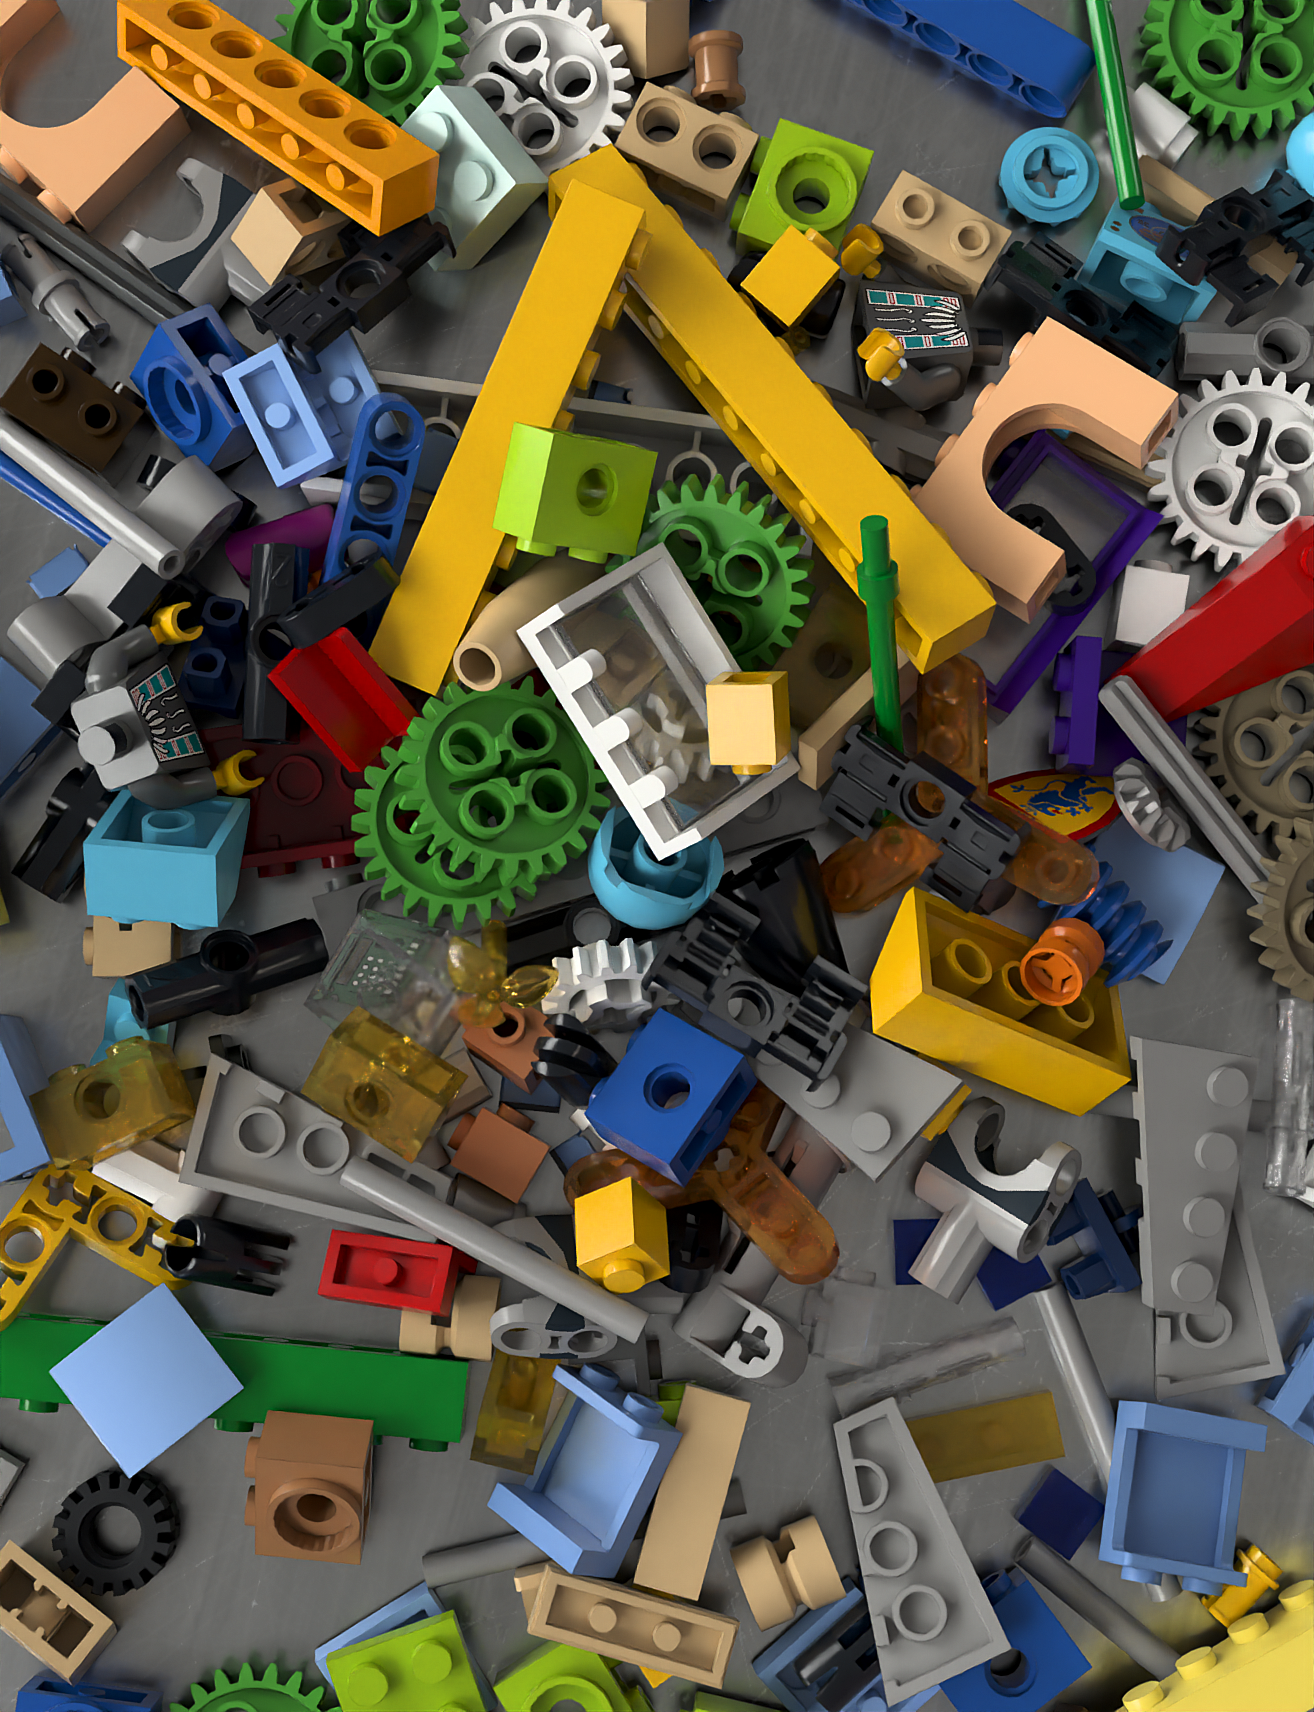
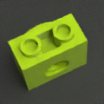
M780 118L772 139L761 136L750 167V172L758 175L751 195L740 193L731 216L729 229L737 231L735 254L744 256L749 251L768 252L792 224L803 235L811 227L826 238L839 252L833 259L834 262H837L842 248V239L847 235L867 181L874 151ZM805 196L815 197L823 203L825 209L815 214L804 213L798 209L794 202Z
M514 422L492 528L518 537L517 549L538 555L555 556L557 546L569 547L568 555L571 557L602 564L607 563L608 553L635 556L658 452L618 440Z
M552 1640L544 1642L497 1672L493 1685V1690L506 1712H551V1708L557 1702L564 1699L579 1702L586 1712H655L648 1697L639 1685L634 1686L630 1690L616 1668L623 1663L622 1660Z

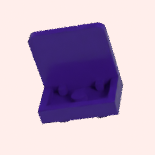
M1079 635L1063 649V653H1057L1053 670V690L1061 691L1059 716L1052 717L1049 730V753L1056 754L1055 773L1113 778L1114 768L1131 757L1150 765L1101 703L1098 696L1099 691L1105 686L1103 681L1136 653L1102 650V637ZM1188 714L1167 723L1185 748Z

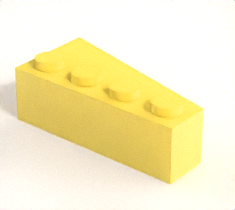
M1314 1580L1300 1581L1283 1590L1278 1596L1281 1603L1265 1614L1253 1613L1235 1621L1227 1629L1229 1637L1213 1648L1209 1646L1200 1647L1183 1655L1175 1663L1177 1671L1160 1682L1149 1681L1134 1687L1123 1696L1124 1706L1115 1712H1307L1314 1708Z

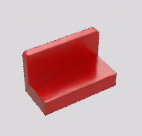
M345 627L338 628L304 649L298 650L294 648L267 675L350 773L362 772L381 752V748L385 745L387 746L395 736H409L406 730L414 716L422 718L353 634Z
M332 1229L317 1294L330 1300L449 1317L458 1272L475 1275L478 1261L454 1246Z

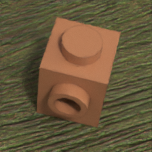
M499 985L490 998L483 996L471 1007L464 1019L463 1028L466 1031L461 1037L471 1055L532 1095L543 1080L531 1066L532 1061L542 1062L533 1052L536 1040L542 1036H554L543 1025L548 1019L547 1016Z
M503 1102L497 1112L487 1107H482L477 1117L466 1112L447 1146L457 1151L450 1165L515 1203L521 1201L552 1145L530 1133L535 1124L534 1120Z

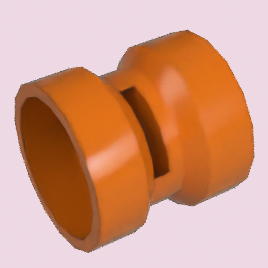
M1077 918L1055 920L1045 929L1038 942L1022 959L1019 969L1021 982L1027 992L1037 1001L1049 1006L1070 1004L1082 993L1088 980L1102 965L1105 956L1104 942L1099 933L1084 921Z

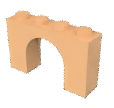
M0 0V87L4 72L12 58L60 11L56 0ZM135 65L91 110L79 119L66 125L38 128L22 124L7 116L2 111L0 102V167L18 184H21L28 178L42 191L37 200L63 224L72 219L89 235L191 132V129L181 107Z
M1048 316L1035 334L1027 332L1018 341L1009 359V366L1011 367L998 385L993 382L989 383L980 393L972 409L973 419L959 436L954 433L944 442L935 459L934 466L936 469L922 487L917 484L909 490L915 506L930 523H936L942 527L952 543L953 551L970 571L978 572L985 578L997 604L1028 624L1031 623L1067 573L1065 551L1009 517L992 501L986 490L990 469L998 455L1014 440L1030 432L1042 429H1065L1089 438L1142 470L1178 420L1179 393Z

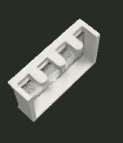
M663 542L560 601L516 631L658 861L703 840L801 769L791 751L777 765H772L770 772L763 774L740 775L732 772V765H710L706 685L722 672L742 671Z

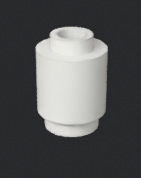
M1146 82L1142 83L1136 91L1126 85L1138 160L1142 154L1145 156L1147 154L1172 171L1200 132L1188 124L1191 120L1189 115Z

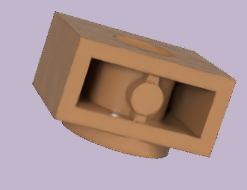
M267 1411L261 1437L251 1436L249 1438L244 1465L245 1477L255 1478V1485H250L244 1516L246 1526H255V1555L361 1565L371 1517L374 1420Z

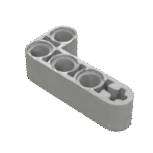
M193 455L175 465L133 514L184 553L185 565L182 572L188 574L234 521L242 509L243 502L198 456ZM111 539L64 595L42 598L26 608L9 627L7 638L49 681L66 659L71 660L87 674L94 651L124 634L130 627L107 607L142 562L115 540Z

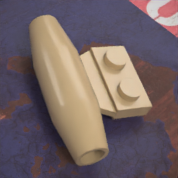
M568 547L556 552L555 556H547L536 562L485 606L456 649L453 664L460 680L474 690L489 691L537 667L536 662L516 631L560 601L608 574L605 572V566L613 558V553H608L607 563L602 564L571 557L568 555ZM597 602L559 626L578 656L589 649H595L604 657L606 670L603 674L593 679L613 713L616 714L625 708H629L653 681L664 672L667 666L646 633L624 617L616 620L596 612L595 609L599 604Z

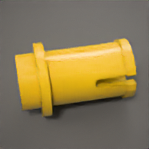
M1254 1543L1245 1552L1241 1549L1236 1551L1235 1554L1239 1560L1233 1565L1234 1571L1248 1574L1247 1587L1223 1583L1222 1597L1207 1594V1596H1203L1200 1600L1202 1605L1227 1628L1235 1621L1241 1619L1269 1587L1276 1591L1280 1586L1276 1580L1284 1571Z

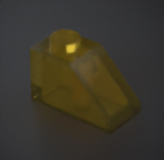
M513 1328V1329H509L508 1331H516V1332H518V1331H525V1330H527V1329H526V1328ZM496 1349L478 1415L469 1460L529 1475L534 1474L557 1381L552 1377L556 1365L561 1364L562 1359L516 1356Z

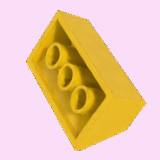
M913 886L905 893L869 979L874 1034L1079 1117L1132 1080L1118 985L1107 988L1103 984L1109 974L1108 971L1099 968L1088 980L1082 993L1072 1003L1064 1006H1049L1037 1001L1030 995L1021 982L1019 969L1022 959L1038 942L1037 940L971 911L966 913L955 904Z

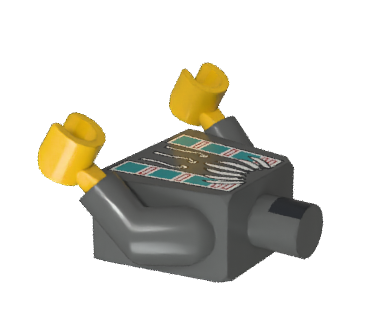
M860 223L856 225L842 239L844 249L841 253L842 268L847 273L855 276L863 272L856 298L851 334L865 409L910 406L914 410L924 411L941 402L957 401L964 395L971 366L1000 365L1003 354L1002 330L1000 328L969 327L962 296L953 291L923 288L906 282L885 259L876 260L883 252V242L876 231L866 224Z
M181 602L159 608L153 615L151 627L148 628L145 624H141L97 648L92 654L84 682L86 690L71 702V714L80 732L78 739L79 753L85 761L94 765L102 786L108 792L129 790L133 797L157 810H173L215 798L219 789L228 795L238 796L261 785L265 780L264 777L249 781L243 778L239 772V763L257 756L251 750H243L221 761L215 771H211L207 767L211 765V761L164 650L159 651L158 647L161 643L174 645L197 639L202 634V625L181 631L177 625L178 613L182 609L190 607L192 605L190 602Z

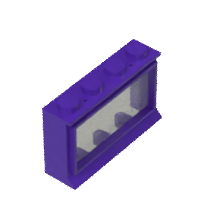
M1046 429L1037 430L1029 442L1023 437L1013 441L996 464L997 467L1004 471L1003 475L991 490L987 487L986 490L992 501L1005 514L1015 506L1029 503L1042 506L1049 511L1091 562L1096 572V589L1091 604L1083 612L1074 616H1059L1042 606L1030 624L997 604L986 636L936 666V671L933 674L998 725L1012 713L1164 517V515L1142 506L1046 433ZM1037 526L1032 531L1039 535L1041 528ZM1078 574L1071 578L1064 576L1053 592L1058 594L1060 591L1066 590L1072 596L1079 594L1078 580L1081 577Z

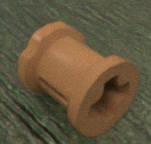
M710 30L698 33L688 40V54L691 58L695 59L696 87L691 90L690 95L695 99L698 106L711 112L730 111L745 103V88L738 83L737 57L743 51V39L739 34L726 30Z

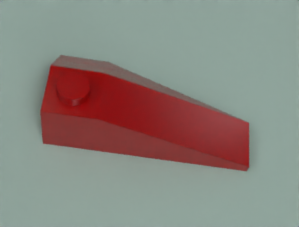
M1314 515L1295 517L1105 679L1103 684L1106 685L1110 680L1119 675L1131 677L1164 721L1168 723L1314 663Z

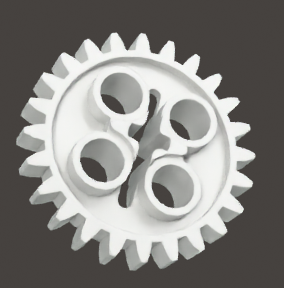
M513 0L512 12L504 14L495 2L490 3L492 21L486 25L472 15L468 18L474 35L470 40L462 36L460 37L469 47V54L452 58L465 74L464 78L459 80L448 79L444 85L474 87L484 100L493 95L503 96L504 102L495 114L547 178L558 170L612 143L609 139L610 134L620 135L626 122L617 113H627L633 110L635 106L630 94L623 92V90L633 86L634 79L630 69L620 68L628 60L622 44L611 46L615 36L608 23L595 29L597 19L591 8L587 7L575 18V8L571 0H561L555 11L551 9L549 0H536L534 8L529 9L526 8L523 0ZM528 45H538L541 47L538 56L528 63L514 62L517 53L522 48ZM495 65L500 66L509 72L518 84L535 96H539L544 92L554 110L559 113L561 112L566 117L578 120V125L574 128L568 127L558 120L557 116L536 98L529 97L524 101L514 83L498 74L490 72V69ZM578 78H585L591 81L588 89L582 95L577 97H566L563 95L565 87L571 81ZM541 129H551L554 131L551 141L546 146L540 149L527 147V142L534 132ZM547 187L544 191H545L546 195L548 196V187Z
M1253 368L1245 385H1240L1236 375L1232 370L1226 371L1222 379L1220 391H1217L1214 385L1207 379L1201 381L1197 388L1199 403L1183 393L1179 397L1178 411L1183 418L1178 417V420L1168 432L1170 437H1165L1154 452L1164 459L1149 462L1145 468V475L1162 480V483L1152 487L1147 494L1148 501H1166L1167 506L1159 513L1164 515L1158 525L1175 521L1179 526L1170 543L1174 546L1188 538L1196 542L1190 558L1194 562L1200 559L1208 550L1215 553L1214 571L1220 572L1230 558L1237 559L1239 566L1295 517L1314 515V405L1310 406L1305 402L1310 384L1307 382L1303 383L1293 394L1285 391L1286 373L1280 372L1271 386H1266L1262 383L1259 368ZM1266 420L1271 426L1255 468V475L1258 476V479L1247 493L1240 524L1233 525L1230 523L1229 517L1245 476V470L1242 469V466L1253 451L1260 421ZM1223 421L1236 424L1242 430L1244 442L1236 446H1228L1221 443L1215 437L1213 426ZM1283 439L1293 440L1298 443L1305 454L1304 462L1295 465L1282 461L1276 453L1275 443ZM1203 480L1219 484L1224 491L1225 502L1217 506H1208L1200 502L1196 497L1194 484ZM1264 498L1278 501L1284 507L1286 513L1285 523L1274 525L1263 521L1257 513L1256 502Z

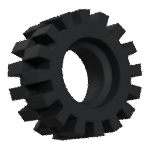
M121 1467L112 1472H109L108 1469L97 1473L80 1484L62 1502L61 1506H63V1509L55 1516L52 1527L58 1528V1535L52 1539L53 1551L61 1550L63 1558L57 1564L62 1572L68 1568L71 1569L76 1575L71 1582L77 1587L81 1588L84 1584L93 1586L91 1594L103 1596L107 1591H113V1597L125 1595L133 1588L138 1590L146 1585L165 1567L166 1562L173 1556L177 1547L174 1545V1542L180 1535L181 1523H175L174 1518L179 1510L176 1501L168 1502L165 1496L169 1491L162 1482L156 1486L150 1481L153 1475L142 1470L129 1479ZM111 1506L124 1507L137 1517L141 1527V1537L138 1546L130 1554L124 1556L109 1555L96 1544L93 1536V1524L98 1513L104 1508Z

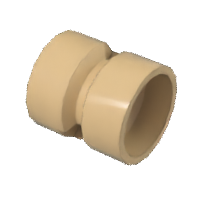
M465 1274L459 1282H456L452 1298L454 1305L451 1327L436 1325L437 1316L402 1311L399 1337L400 1353L436 1357L443 1348H450L455 1359L492 1363L495 1346L491 1341L489 1321L492 1315L500 1310L502 1277Z
M814 1514L781 1527L777 1541L771 1542L762 1535L729 1549L744 1593L761 1632L795 1619L797 1606L805 1604L814 1611L847 1597Z

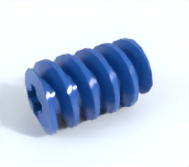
M1089 841L1070 852L1041 877L1038 884L1042 883L1046 889L1036 905L1041 910L1059 903L1063 908L1056 920L1061 918H1077L1088 923L1099 933L1104 942L1105 949L1102 964L1110 962L1113 966L1103 982L1107 988H1110L1141 974L1166 953L1174 940H1166L1157 944L1164 930L1158 920H1150L1140 924L1147 910L1141 900L1122 905L1130 891V888L1124 881H1116L1105 885L1113 871L1112 866L1107 861L1088 866L1096 851L1095 846Z

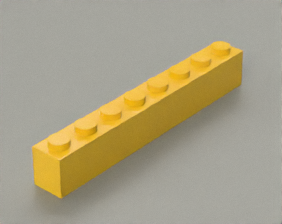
M572 178L400 576L401 582L394 590L369 648L368 654L388 677L441 700L449 683L454 682L460 687L462 681L454 669V653L485 606L497 596L489 592L498 569L501 568L509 571L519 551L516 548L518 537L492 528L514 422L571 431L575 415L567 412L576 388L587 391L601 358V354L593 351L602 328L613 331L627 297V294L620 292L619 288L628 268L639 271L652 241L653 234L644 231L646 228V211L644 208Z

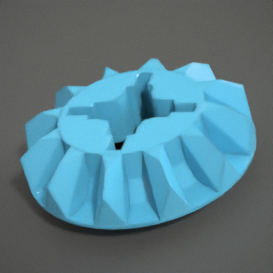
M1042 127L1024 133L1007 149L1001 164L999 186L1003 188L1008 208H1015L1024 215L1028 224L1038 221L1050 223L1054 228L1063 221L1074 217L1077 219L1091 203L1099 184V168L1093 151L1079 136L1057 127ZM1044 156H1046L1047 165H1050L1053 175H1063V178H1067L1058 181L1052 198H1050L1049 192H1046L1044 183L1033 182V179L1029 180L1038 176L1045 158Z

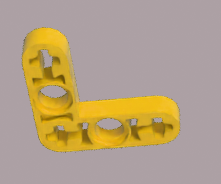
M68 1161L48 1165V1168L34 1176L0 1225V1270L8 1276L0 1288V1306L2 1307L0 1310V1332L5 1330L14 1321L69 1238L74 1239L156 1287L164 1282L169 1290H180L189 1286L193 1281L175 1278L168 1270L161 1267L162 1254L147 1244L145 1245L143 1256L140 1257L134 1253L142 1246L147 1228L149 1227L156 1230L153 1233L152 1244L164 1251L166 1244L193 1246L194 1240L171 1233L170 1230L175 1224L174 1222L151 1209V1206L81 1166ZM65 1182L73 1184V1198L88 1208L92 1196H97L100 1199L92 1206L87 1223L82 1224L78 1222L82 1218V1207L66 1199H63L57 1206L49 1204L50 1191L47 1187L50 1185L53 1188L59 1189ZM123 1211L133 1217L136 1229L129 1238L122 1241H112L106 1239L100 1233L98 1228L100 1219L109 1212ZM20 1232L34 1233L42 1239L44 1244L42 1254L37 1259L28 1263L12 1260L5 1251L7 1241L13 1235ZM11 1278L23 1282L20 1285H16Z

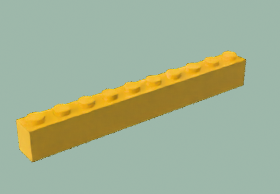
M610 143L549 175L548 217L552 222L556 217L572 178L645 209L646 228L644 231L653 234V237L639 271L628 268L619 288L620 292L627 294L623 309L859 598L857 567L863 561L860 522L863 518L870 515H881L887 518L890 557L897 563L899 572L900 592L893 599L896 643L922 675L985 637L997 605L988 582L978 572L970 571L953 551L952 543L942 527L936 523H930L913 503L909 489L899 477L888 474L873 456L872 448L864 434L856 428L851 429L836 412L832 399L826 389L818 382L812 383L796 364L789 345L781 337H774L758 319L756 309L748 296L742 292H736L722 276L719 265L711 252L706 248L700 249L685 232L683 223L674 208L667 204L663 205L649 189L641 169L634 162L628 163Z

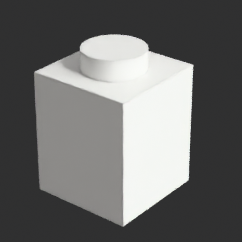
M1137 560L1134 562V566L1126 565L1114 580L1103 650L1137 653L1184 613L1190 576L1172 573V565L1162 561Z

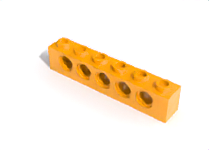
M117 0L118 57L132 67L136 65L152 81L378 237L434 210L439 153L211 1Z

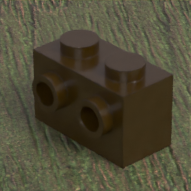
M40 342L0 398V408L29 433L115 489L157 429L144 411L148 405L147 401L119 381H116L110 389L92 377L97 369L75 351L65 347L59 355Z

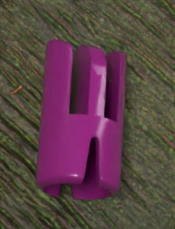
M323 503L231 534L225 543L226 555L243 586L248 589L250 588L251 551L253 544L274 542L295 544L299 547L310 549L308 575L322 569L335 518L333 506L330 503ZM348 549L344 553V561L347 563L349 560Z

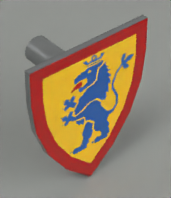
M1054 768L1019 773L998 779L976 789V794L1023 825L1026 822L1030 824L1032 831L1036 833L1032 869L1040 874H1045L1058 862L1060 849L1064 851L1089 841L1107 831L1123 815L1114 795L1113 788L1115 783L1112 777L1057 774Z

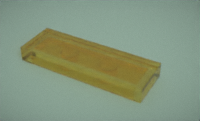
M1049 1389L904 1418L933 1483L1066 1457L1053 1395Z

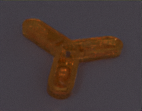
M957 653L922 675L919 672L917 680V754L924 750L976 786L977 789L970 800L1014 831L1020 829L1026 822L1032 828L1029 839L1014 863L1000 877L1041 900L1056 905L1074 906L1087 900L1095 891L1100 877L1099 864L1093 852L1080 842L988 794L987 684L984 671L979 664L971 658ZM929 781L918 782V795L916 797L919 803L930 812L940 813L941 807L945 802L941 789ZM893 812L879 821L883 824L880 831L867 842L857 836L831 853L821 863L820 868L832 910L848 915H859L871 910L921 877L927 865L934 862L939 863L944 854L938 849L941 842L937 844Z
M757 1079V1083L733 1116L729 1131L724 1140L706 1155L698 1167L699 1172L693 1174L684 1188L619 1148L593 1153L580 1158L569 1168L564 1178L563 1191L567 1202L574 1212L576 1198L630 1176L666 1209L713 1199L779 1274L791 1283L808 1285L825 1279L837 1266L840 1256L839 1242L828 1221L765 1154L786 1103L759 1079ZM729 1148L734 1156L729 1161L730 1169L718 1172L714 1164L719 1158L718 1151Z

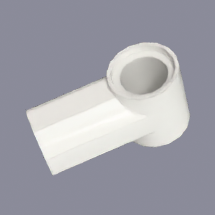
M117 1123L111 1133L105 1138L97 1153L95 1165L91 1172L122 1188L124 1191L133 1193L152 1203L151 1209L174 1223L186 1214L212 1217L224 1194L178 1182L186 1150L181 1149L179 1152L123 1123Z

